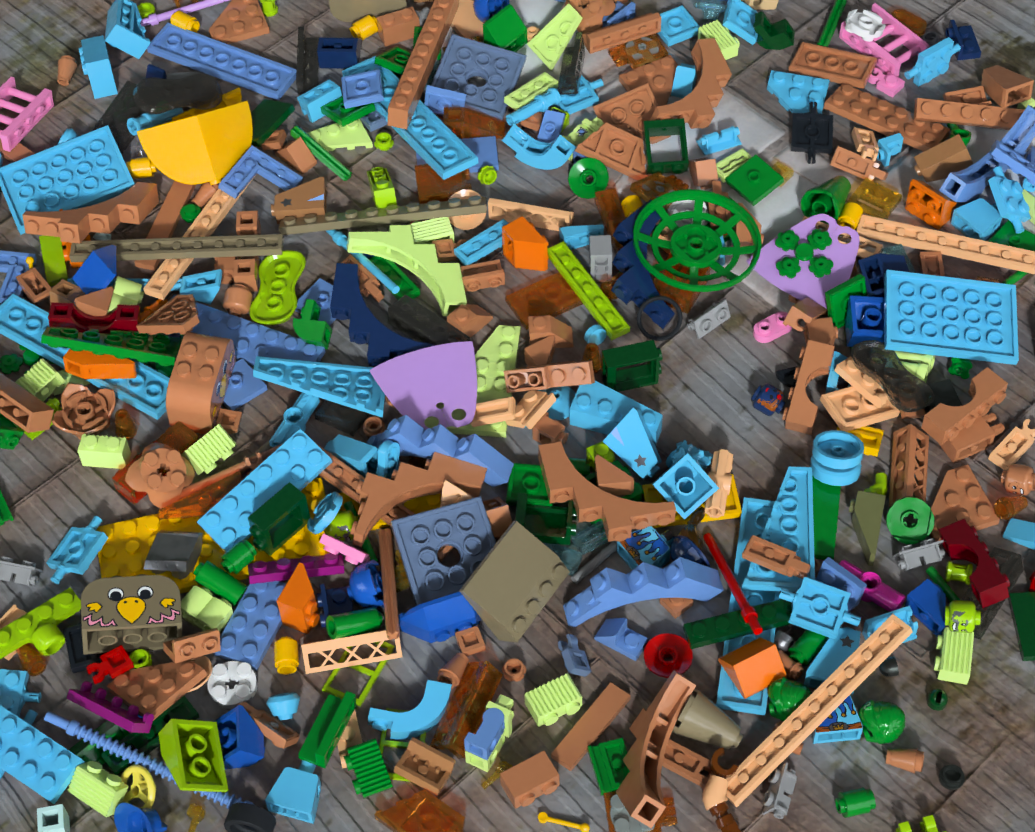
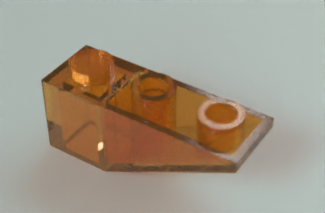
M444 107L443 123L459 139L489 136L503 139L505 136L504 121L465 107Z

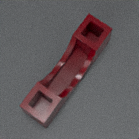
M51 302L48 316L49 326L75 328L81 333L90 331V329H98V333L110 334V330L138 331L136 325L141 322L140 305H117L116 309L108 315L91 316L81 312L74 303Z
M962 519L938 529L940 540L944 541L941 545L951 560H967L977 566L976 570L969 576L972 593L982 608L1009 598L1008 587L1011 586L1010 581L1005 573L1001 574L999 571L1000 568L995 557L990 558L988 555L989 551L985 542L978 540V533L973 525L969 526L966 520Z

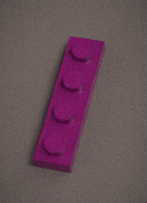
M328 553L322 556H303L295 559L281 558L277 561L268 562L257 561L248 564L250 584L289 580L299 562L304 564L308 577L345 573L343 557L341 553L336 555Z

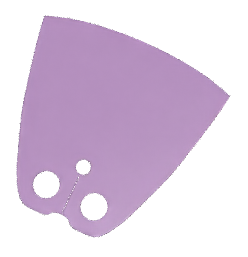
M817 214L788 230H792L795 235L799 236L798 245L801 243L809 244L807 237L812 235V231L816 229V223L818 221H826L829 224V228L826 231L832 239V244L826 246L825 250H813V257L825 256L827 260L833 262L834 265L830 275L824 274L823 277L817 278L814 272L809 271L810 260H799L801 271L796 273V277L790 279L787 276H780L779 270L776 268L777 262L782 261L784 257H789L790 259L796 257L795 250L783 251L782 248L775 245L778 236L761 248L760 257L754 270L764 279L799 300L808 297L827 309L825 292L849 280L859 248V234L848 226L838 225L836 220L827 214ZM842 233H847L851 236V242L841 244L838 241V236ZM752 255L749 259L746 260V262H747L749 265H750V263H751V260H752V258H753V255Z
M472 341L446 343L419 349L390 359L369 370L393 406L403 416L407 415L425 430L428 427L425 426L424 421L430 416L436 417L439 420V424L445 428L450 426L458 428L468 425L474 418L477 401V371ZM442 402L444 407L442 409L437 408V403ZM455 409H463L466 412V416L462 420L453 419L451 414Z

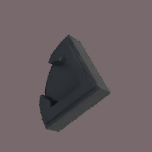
M796 367L776 371L777 379L788 387H795L797 380H794Z

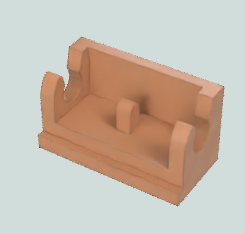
M806 297L792 305L782 324L785 326L789 325L797 331H804L805 328L798 324L800 320L803 319L804 322L811 323L812 320L820 315H824L827 309Z

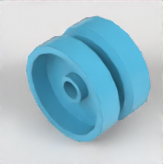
M830 430L818 434L813 440V455L810 461L813 477L822 483L832 486H845L857 481L862 467L863 442L857 436L845 431Z

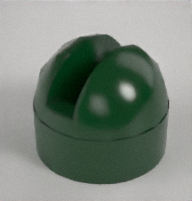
M934 689L928 694L927 704L931 709L940 711L946 707L948 697L944 690ZM937 695L941 696L940 703L936 702Z

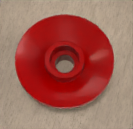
M672 633L659 634L653 637L644 649V661L648 669L655 675L669 678L674 670L681 675L684 674L691 666L693 652L690 649L689 643L681 636ZM669 657L672 661H665L664 658Z

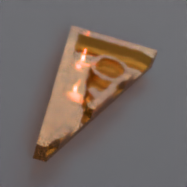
M236 472L159 509L160 520L202 517L242 481L241 472Z

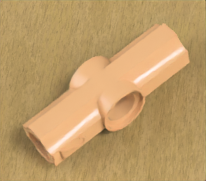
M720 449L719 451H714L711 472L708 474L719 487L705 501V513L712 518L724 516L727 495L730 492L733 454L728 450Z

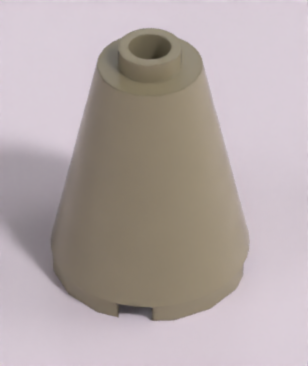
M695 688L692 692L694 696L691 695L685 703L675 723L678 726H674L672 732L728 750L732 746L737 748L743 737V734L740 733L741 727L699 689Z

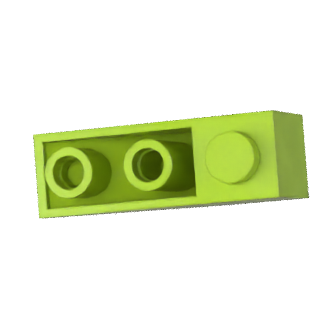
M374 167L371 171H367L375 207L380 209L390 205H397L394 186L387 168Z

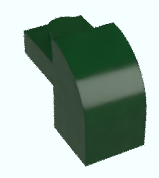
M763 11L755 14L753 27L758 34L757 43L761 47L781 50L794 45L795 31L786 19L772 24Z

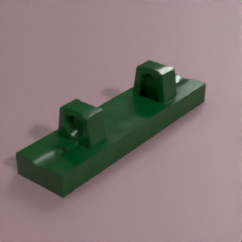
M183 696L153 721L149 733H130L120 740L118 744L125 743V747L132 745L135 749H138V753L144 752V756L160 746L158 733L171 719L196 720L199 718V714L188 699ZM109 750L101 754L102 759L115 775H119L129 766L135 765V762L130 764L129 759L123 760L122 756L116 757V753L110 754Z

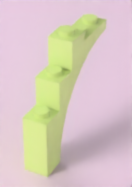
M390 225L389 232L358 231L348 233L347 252L382 257L410 270L432 291L439 303L442 316H448L461 304H467L460 264L438 263L435 244H414L411 225Z

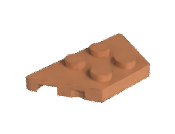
M607 122L596 132H593L585 141L578 144L574 150L588 158H595L605 166L639 182L646 183L649 179L645 172L646 158L643 153V139Z

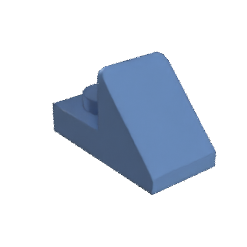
M627 618L606 619L595 635L594 640L637 661L648 643V638L627 628Z

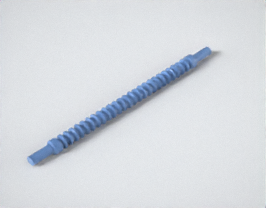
M50 711L46 713L44 720L66 730V734L72 737L77 735V739L84 738V742L90 741V745L96 744L97 748L103 747V751L109 750L110 754L116 753V757L122 756L123 760L129 759L130 764L135 762V765H142L148 768L149 772L154 771L156 776L161 774L162 779L167 777L169 782L174 780L163 761L157 762V758L151 759L150 755L144 756V752L138 753V749L131 750L132 747H125V743L118 744L119 741H112V737L106 738L105 734L99 735V731L93 732L92 728L86 729V725L80 726V722L74 719L69 721ZM194 791V794L200 792L201 797L206 795L207 800L213 798L214 803L219 801L220 806L227 805V809L235 803L253 804L248 800L243 802L241 797L236 799L235 794L229 796L228 791L225 793Z

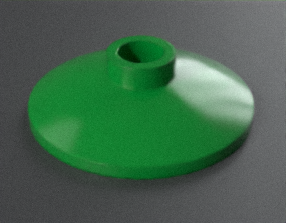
M583 158L577 161L570 169L568 182L571 190L577 196L592 199L605 191L609 182V174L601 161L595 158ZM589 176H593L591 183L587 182Z

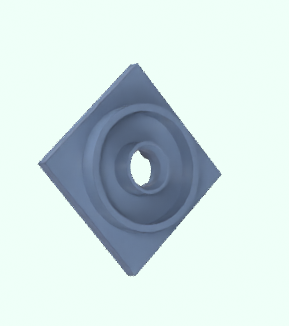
M452 34L431 86L467 94L464 111L502 122L508 105L504 103V97L515 90L527 55ZM471 77H481L485 79L486 84L477 87L474 84H468L467 81Z
M481 496L390 522L416 606L459 592L496 544ZM443 546L455 547L459 551L460 561L451 567L442 565L437 557L439 549Z

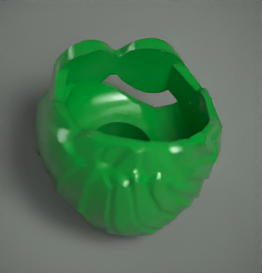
M785 677L775 680L768 688L770 715L784 722L812 692L806 685L788 680Z
M870 700L863 704L859 710L858 715L863 726V734L868 742L878 744L892 743L900 737L905 728L904 711L894 703Z

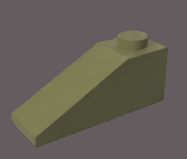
M858 490L856 499L851 498L849 512L853 513L852 524L868 566H873L886 496Z

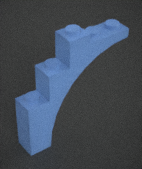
M1027 106L1014 126L1000 141L1022 157H1025L1028 153L1026 149L1035 137V108L1033 106ZM990 151L968 168L958 172H950L939 191L955 202L970 203L979 198L986 186H990L988 180L995 176L993 171L995 167L1001 166L1003 173L1010 168L1003 162H997L992 157Z
M407 415L393 419L388 424V430L371 436L367 441V444L379 448L386 440L396 442L400 446L399 456H415L432 460L434 452L485 467L487 472L484 482L492 488L508 482L514 463L476 434L459 439L441 424L425 430Z
M679 557L663 569L643 562L627 574L606 567L590 579L591 586L569 600L563 607L568 626L577 627L594 616L626 604L658 598H688L708 602L724 591L718 570Z

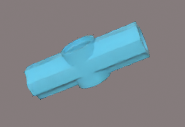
M302 392L294 405L284 412V420L270 439V446L275 447L286 442L299 429L305 432L308 419L320 403L319 398Z

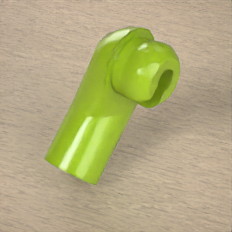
M877 473L875 475V484L870 486V488H866L864 492L886 495L887 475L885 473Z

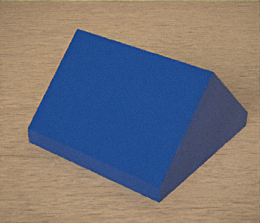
M109 245L93 250L72 277L85 294L106 289L117 275L116 246Z

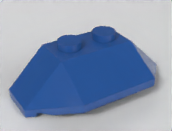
M460 591L422 603L409 609L406 613L398 615L399 628L402 632L429 643L443 642L449 637L455 636L456 632L479 625L481 617Z

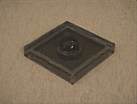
M325 400L315 413V419L354 436L369 413Z

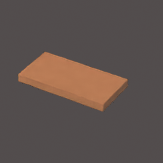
M802 42L789 65V72L828 79L830 82L844 83L864 89L877 63V58Z

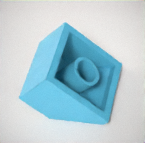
M688 453L682 456L652 483L654 488L667 502L674 501L676 511L683 519H686L719 489Z

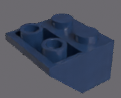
M319 37L317 48L319 67L347 69L358 64L362 39Z
M878 253L858 260L862 275L865 277L869 297H884V274L886 270L909 272L904 255Z

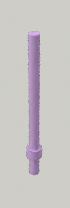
M203 0L157 15L156 13L148 15L149 17L142 19L140 23L143 27L158 25L159 22L170 19L172 14L179 10L187 14L230 0Z

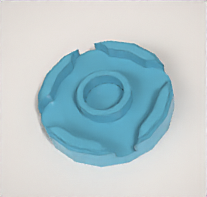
M333 492L326 495L315 507L313 513L316 515L314 519L309 518L307 528L310 532L319 534L332 522L343 502V497L340 494Z

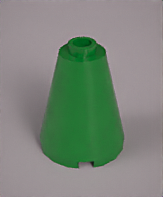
M836 176L809 189L801 199V209L804 216L812 217L817 214H827L837 221L851 190L849 180L843 176Z

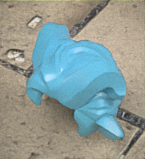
M684 440L676 444L677 448L667 457L666 465L670 468L682 456L688 453L704 470L710 465L713 454L709 451L701 450L692 444H687V441Z

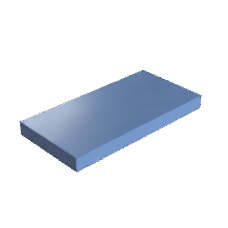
M496 136L460 139L478 157V164L457 174L479 172L486 165L493 166L495 171L499 170ZM416 152L418 177L438 175Z

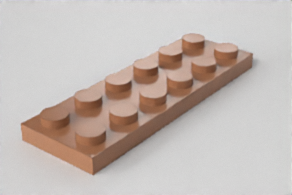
M844 83L825 101L823 108L886 136L900 133L904 138L903 143L923 152L944 142L950 133V128L940 123L914 120V113L907 111L905 108L893 105L886 100H881Z

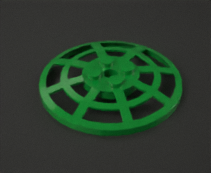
M678 190L655 198L639 213L633 230V246L636 255L648 272L668 285L693 292L719 291L741 282L755 268L762 246L758 226L743 207L725 196L704 190ZM695 200L694 211L679 212L669 216L663 208L664 205L676 201ZM703 201L721 206L734 215L725 222L714 215L702 212ZM656 211L662 221L655 228L652 237L640 233L644 221L651 213ZM693 218V224L679 227L675 223V221ZM701 221L712 222L718 225L719 228L714 231L705 225H701ZM742 221L751 234L753 246L740 247L738 236L732 229L738 222ZM665 227H668L673 232L671 241L658 239ZM727 233L733 247H722L720 237ZM639 241L651 244L653 255L658 264L651 266L644 258L639 247ZM692 244H693V245H699V246H701V247H700V248H694V247H692L691 245H692ZM658 247L670 249L673 257L664 261ZM753 253L751 263L745 272L740 276L731 272L741 254ZM720 255H733L730 263L725 268L716 262ZM680 263L690 268V274L679 272L673 269L672 266ZM711 267L717 272L711 275L698 276V270L701 268ZM667 270L677 277L689 280V284L671 279L660 273V271ZM722 276L730 280L714 285H698V281L714 280Z

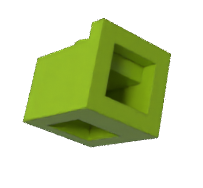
M603 441L586 448L587 464H591L592 473L595 472V456L597 454L610 463L615 460L613 451Z

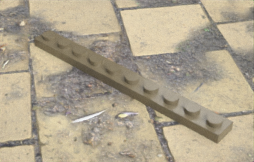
M472 196L469 199L460 200L459 198H452L443 202L432 200L425 204L414 202L409 203L407 206L390 205L380 209L370 207L362 211L351 209L344 213L328 212L318 216L308 214L300 218L289 216L280 221L279 232L283 235L487 213L486 197Z
M283 234L82 241L80 244L72 243L69 257L71 262H85L93 250L109 245L116 246V261L283 255L284 238Z

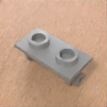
M726 299L721 302H714L712 306L703 311V315L699 314L688 321L687 328L690 331L695 330L698 339L731 318Z
M932 538L920 542V547L913 548L912 544L898 548L899 553L893 555V558H900L898 567L900 570L904 569L905 571L922 566L919 557H923L925 565L940 562L942 558H945V551L939 548V544L944 541L935 542V539Z
M0 556V580L12 582L13 574H16L14 583L27 586L38 583L36 573H43V570L36 568V563L22 561V564L14 563L15 559Z
M787 762L777 767L769 775L770 785L762 800L764 805L762 815L773 812L774 817L783 819L788 813L791 798L783 793L793 794L797 776L795 775V770L787 769Z

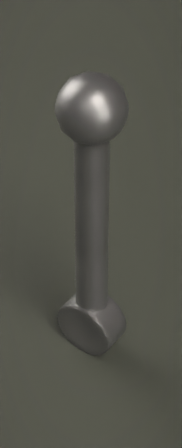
M1010 423L1009 429L993 445L987 447V452L990 454L1015 426L1019 428L1018 424Z

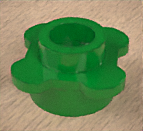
M952 357V365L948 369L949 373L961 376L962 379H968L970 376L969 370L973 367L969 359Z

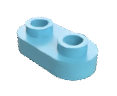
M386 440L379 446L376 475L391 479L393 470H398L400 454L398 443Z

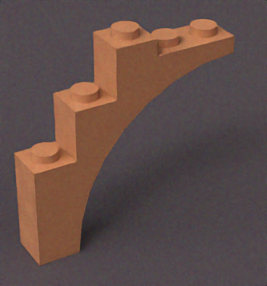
M715 38L697 39L691 51L696 68V84L693 91L679 101L657 106L650 121L684 118L685 123H688L691 129L709 127L715 116L713 108L717 107L724 95L721 88L726 86L732 75Z
M137 182L130 189L112 199L78 209L50 212L26 211L22 215L25 233L60 237L61 242L80 244L90 232L111 234L120 222L141 224L159 203L157 184Z
M561 441L538 445V459L549 502L563 503L573 500L578 522H593L597 519H602L608 542H619L631 538L632 529L641 530L649 526H664L675 522L676 507L674 501L661 503L636 502L612 495L589 482L575 469L567 457Z
M434 452L432 460L427 459L424 469L401 462L399 469L393 470L391 479L367 472L365 480L360 479L356 493L360 494L358 503L361 505L358 511V515H360L359 522L354 521L350 533L354 535L353 544L362 547L368 533L376 523L397 506L419 497L442 494L444 479L472 497H479L487 468Z
M675 670L671 673L648 709L643 708L629 728L636 737V741L623 758L630 772L616 791L630 816L651 829L666 808L661 792V769L667 744L685 703L697 686L693 681Z

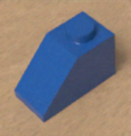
M926 579L907 595L904 607L910 605L913 611L912 614L938 637V635L943 634L946 627V594L939 585Z

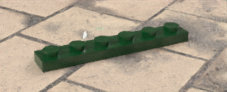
M780 599L753 606L758 614L757 619L763 631L790 624L788 622L792 613V603ZM742 610L683 625L690 649L753 634V631L741 616Z

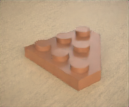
M232 0L209 28V34L212 39L226 44L270 33L258 0Z
M668 55L619 75V82L627 92L648 83L658 106L667 105L669 97H671L676 68L679 65L671 55Z
M647 83L593 106L596 116L604 124L607 122L643 139V121H650L658 104ZM671 136L650 137V144H655Z
M193 294L175 296L136 325L139 333H149L150 335L165 333V335L180 333L184 335L186 332H191L193 327L200 322Z
M969 465L947 471L931 507L934 515V527L930 534L931 539L934 538L935 542L941 541L938 529L965 519L969 526L973 525L976 531L997 525L1000 519Z
M190 659L176 664L170 662L130 669L117 676L107 685V688L111 694L122 698L123 703L127 706H138V714L143 717L147 712L153 714L154 721L203 680L207 673L204 668Z

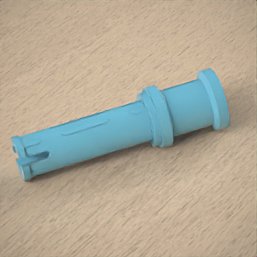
M549 88L543 95L535 96L534 100L529 104L506 115V121L512 126L533 116L537 112H545V110H548V107L560 104L561 96L555 88Z
M177 104L152 114L143 113L141 117L129 118L127 120V128L132 135H138L137 131L172 120L173 117L183 113V109Z

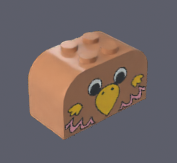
M186 332L167 388L166 410L170 426L209 432L215 427L236 362L232 339Z

